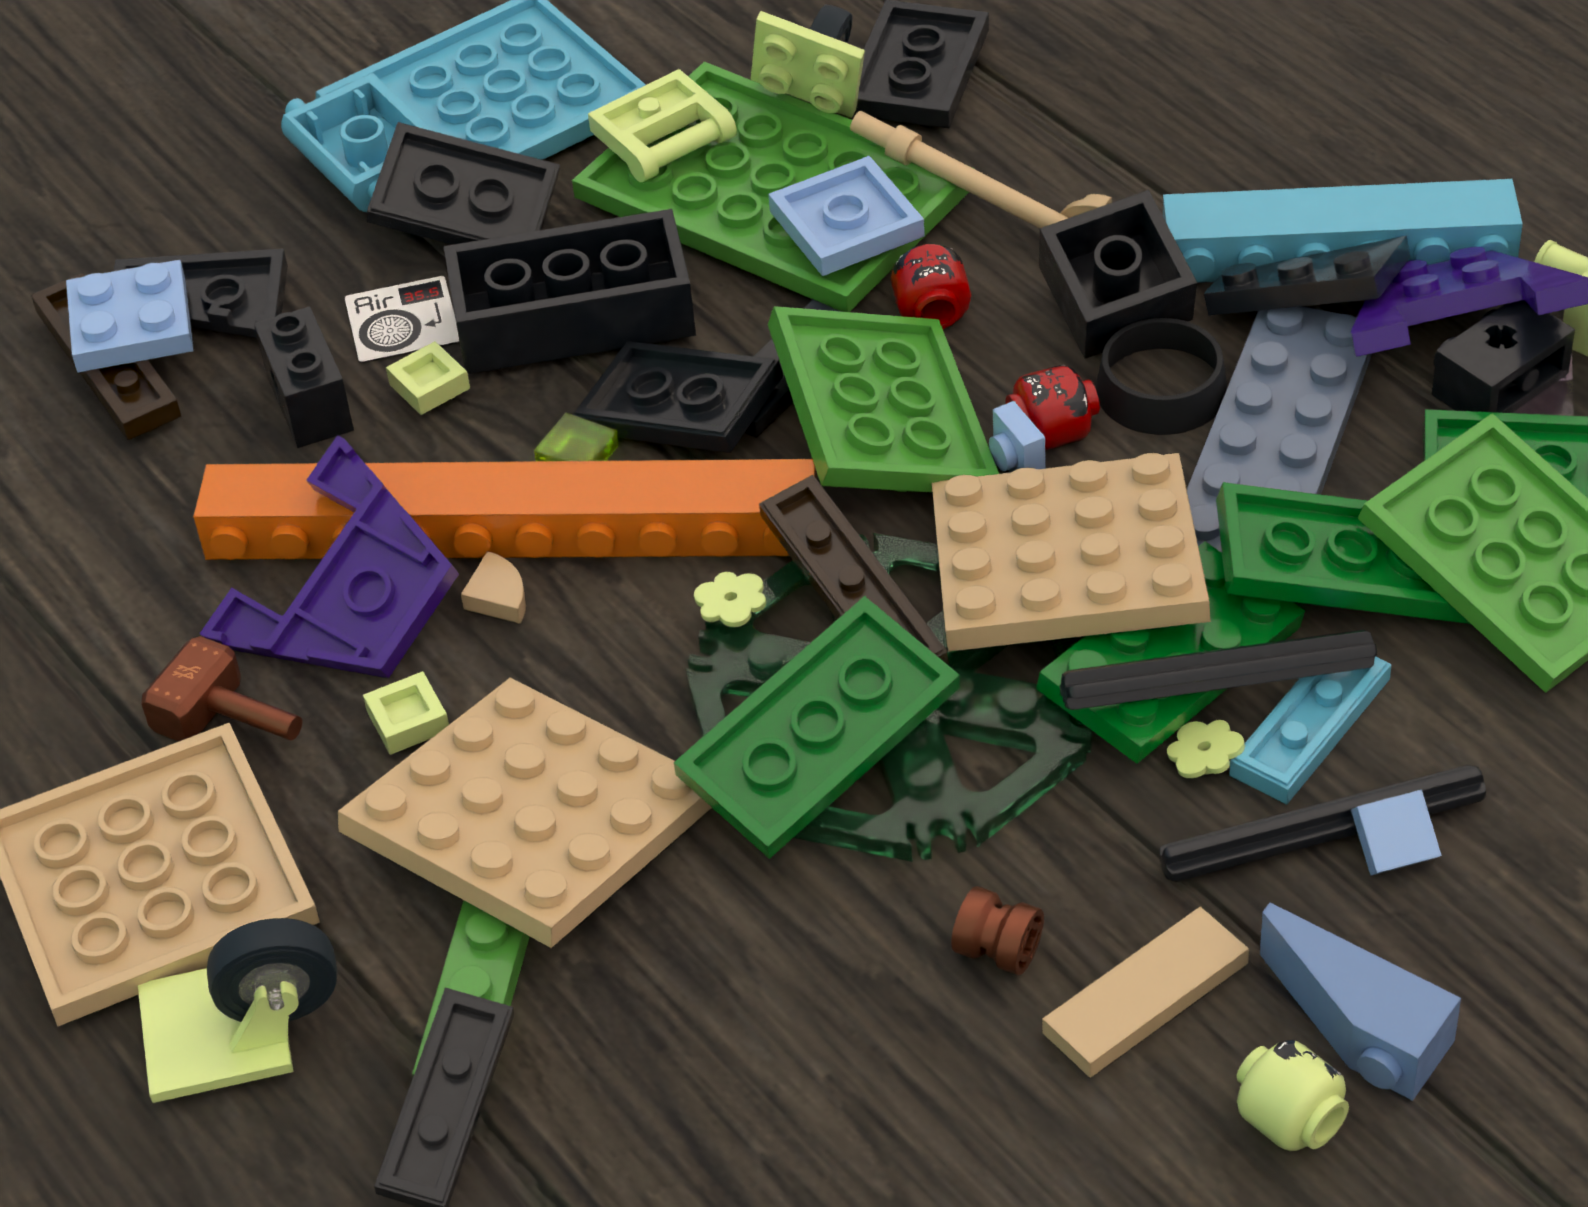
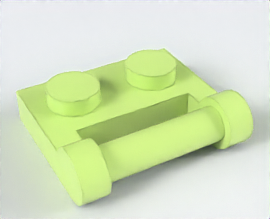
M680 69L588 113L590 131L627 163L632 175L640 183L657 176L660 167L712 141L718 144L723 143L737 134L736 124L730 112ZM698 119L701 121L650 148L646 146L678 129L684 128Z

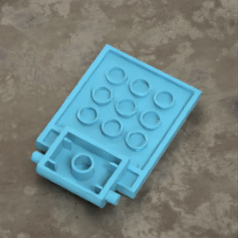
M510 0L316 91V99L307 104L299 98L291 100L286 105V114L283 115L281 128L284 136L360 211L367 212L398 122L543 160L594 135L590 131L588 113L646 84L548 0Z

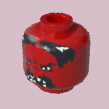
M924 244L910 249L901 255L894 264L891 284L900 316L939 319L942 329H945L961 319L969 309L972 294L965 268L960 256L951 248L940 244Z
M1058 365L1019 377L1014 384L1013 394L1007 395L1005 399V404L1015 401L1045 436V451L1085 439L1091 430L1092 416L1099 414L1100 411L1097 391L1092 381L1089 379L1082 381L1077 372L1066 365Z

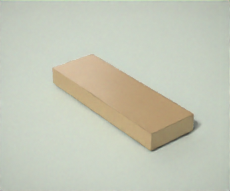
M1200 906L1042 1018L1043 1034L1091 1078L1247 965L1249 948Z

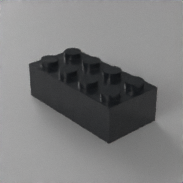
M672 209L444 246L464 368L468 374L543 361H554L561 358L602 351H612L623 348L627 341L650 344L696 336L690 280Z

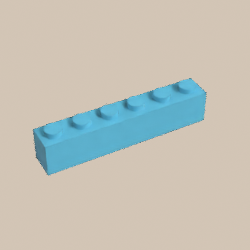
M1513 179L1163 194V218L1197 283L1215 282L1221 275L1222 270L1237 264L1252 263L1260 266L1401 236H1407L1411 257L1408 261L1423 260L1427 262V265L1450 260L1449 255L1452 252L1469 247H1483L1486 252L1493 250L1514 257L1519 256L1523 223Z

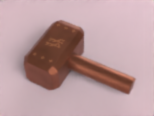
M202 636L193 638L184 644L142 694L141 701L148 726L155 733L176 741H182L200 734L216 713L292 741L296 739L301 731L302 718L234 692L240 685L241 679L235 652L229 646Z

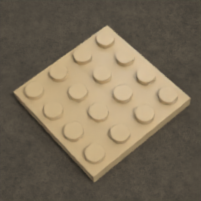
M1147 453L1132 459L1106 462L1087 460L1072 466L1046 469L1020 468L1011 473L978 477L959 475L949 480L932 483L948 652L1211 622L1209 597L1179 453L1166 455Z
M509 678L338 810V828L342 834L552 948L712 807L676 776L674 760Z
M230 723L0 809V878L57 1026L139 995L138 985L148 981L207 968L208 957L214 945L227 933L242 925L272 918L296 919L312 925L320 923L312 897Z

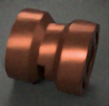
M979 886L973 887L964 899L957 914L951 939L952 950L955 953L972 959L987 954L989 958L995 960L999 969L1015 975H1021L1028 968L1039 945L1044 925V912L1042 909L1024 902L1014 906L1008 904L1003 906L996 892Z

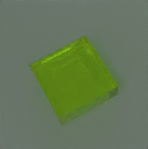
M565 413L535 448L536 461H606L619 446L617 430Z

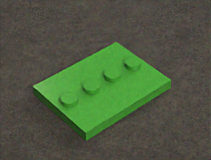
M773 307L767 325L821 486L882 489L900 492H932V483L949 480L959 475L978 477L999 474L939 319Z
M1493 413L1364 503L1358 519L1545 693L1588 661V498Z

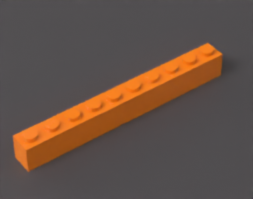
M813 459L365 463L446 558H484L487 551L503 558L790 556L762 519L759 503L811 475L817 480ZM318 463L206 464L193 517L205 560L323 559L354 512L314 491L306 481Z

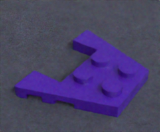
M1483 247L1464 248L1452 252L1449 255L1450 260L1427 265V262L1423 260L1408 261L1378 299L1365 300L1350 332L1354 354L1358 357L1411 345L1408 326L1525 300L1538 315L1588 304V277L1493 250L1486 252Z
M337 435L306 481L314 491L354 512L350 520L284 615L281 616L231 588L200 632V635L229 646L235 651L389 678L459 573L372 470L363 462L349 443Z

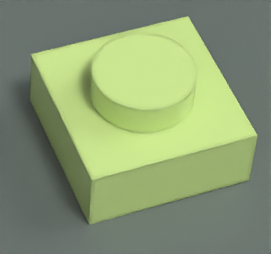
M435 341L386 367L389 385L420 415L470 389L467 371Z
M423 671L363 694L367 713L390 755L433 738L449 725L447 713Z

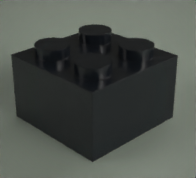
M1149 190L1040 228L1039 268L1084 359L1103 353L1108 340L1117 331L1134 322L1153 318H1172L1187 322L1193 320L1197 281Z

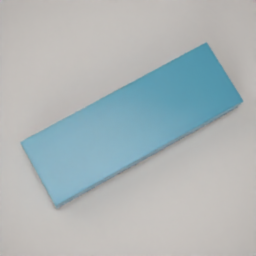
M1375 656L1374 665L1367 669L1299 678L1245 742L1244 751L1239 756L1230 760L1229 776L1287 805L1390 680L1391 664Z

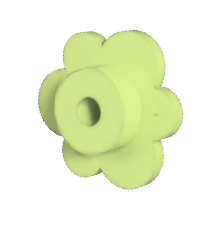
M722 572L715 577L714 582L703 583L694 591L695 602L701 607V617L707 622L720 620L729 627H739L746 624L751 619V612H759L766 606V598L762 594L764 589L763 581L755 574L748 573L737 577L732 572Z
M1216 720L1208 725L1195 721L1183 725L1178 730V741L1168 746L1167 754L1171 761L1176 762L1178 773L1182 777L1197 778L1203 774H1219L1226 771L1230 766L1229 759L1239 756L1244 751L1245 742L1243 736L1231 731L1229 724L1224 720Z

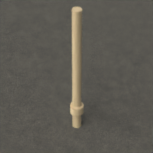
M859 111L851 122L850 130L885 148L886 156L903 165H909L912 162L1039 229L1068 219V217L923 143L920 134L902 125L894 128L863 111Z

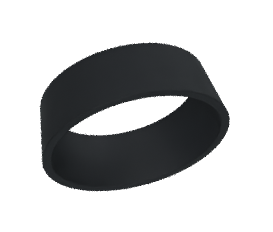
M1172 318L1141 320L1117 331L1104 347L1096 383L1099 404L1111 419L1128 429L1154 435L1179 434L1194 430L1208 423L1217 415L1228 388L1223 353L1216 339L1206 330L1193 323ZM1173 349L1202 359L1214 369V372L1205 383L1191 391L1177 395L1157 396L1141 393L1125 386L1113 375L1110 368L1124 357L1139 351Z

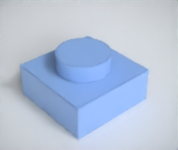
M1012 401L993 409V437L989 439V448L998 468L1002 471L1008 470L1010 473L1020 468L1046 469L1045 436L1016 402Z

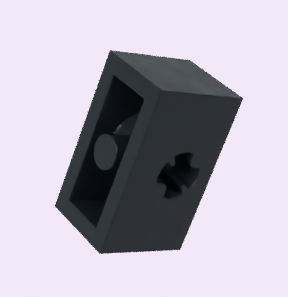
M1525 300L1507 303L1498 309H1492L1478 323L1457 337L1448 338L1438 348L1433 360L1435 369L1432 395L1455 411L1513 413L1568 375L1575 329L1550 313L1538 315Z
M311 307L282 313L276 317L254 323L267 378L297 448L354 431L343 378Z

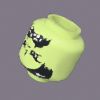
M1295 1040L1280 1042L1270 1049H1267L1265 1046L1256 1048L1245 1058L1238 1070L1237 1081L1241 1083L1237 1104L1240 1115L1277 1146L1285 1150L1297 1151L1307 1146L1311 1149L1320 1148L1336 1134L1348 1114L1349 1104L1344 1100L1346 1093L1344 1077L1313 1051Z

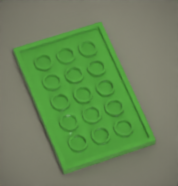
M703 62L688 77L730 112L737 128L735 137L719 144L712 141L660 167L657 176L641 183L632 175L627 163L610 148H607L572 180L574 198L619 217L672 209L680 243L841 312H850L893 269L900 256L914 248L924 237L822 276L771 214L769 193L870 156L924 218L925 236L969 193L912 162L909 165H903L886 156L885 148L850 130L851 119L836 113L823 112L812 104L788 94L770 92L760 83L707 62ZM698 119L684 128L678 129L646 146L650 148L701 121Z

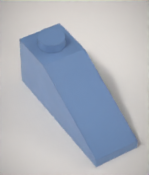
M1269 903L1262 914L1260 956L1349 1068L1360 1073L1372 1085L1381 1089H1391L1413 1101L1455 1041L1461 998L1272 903Z

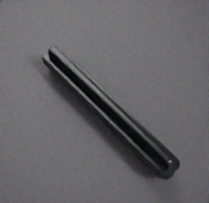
M1363 629L1065 671L1062 674L1060 694L1067 709L1078 710L1361 670L1374 665L1377 646L1373 642L1371 633Z
M1465 765L1164 844L1159 849L1161 868L1166 879L1178 882L1356 835L1358 832L1351 809L1421 789L1429 815L1481 802L1486 797L1484 778L1479 767Z

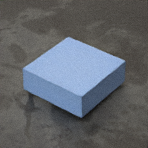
M1422 789L1351 809L1370 876L1442 856Z

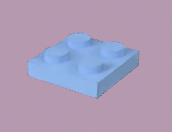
M870 156L768 194L771 214L822 276L925 237L924 218Z
M181 260L149 263L141 267L103 274L93 273L85 277L66 280L72 357L77 373L194 351L186 282Z

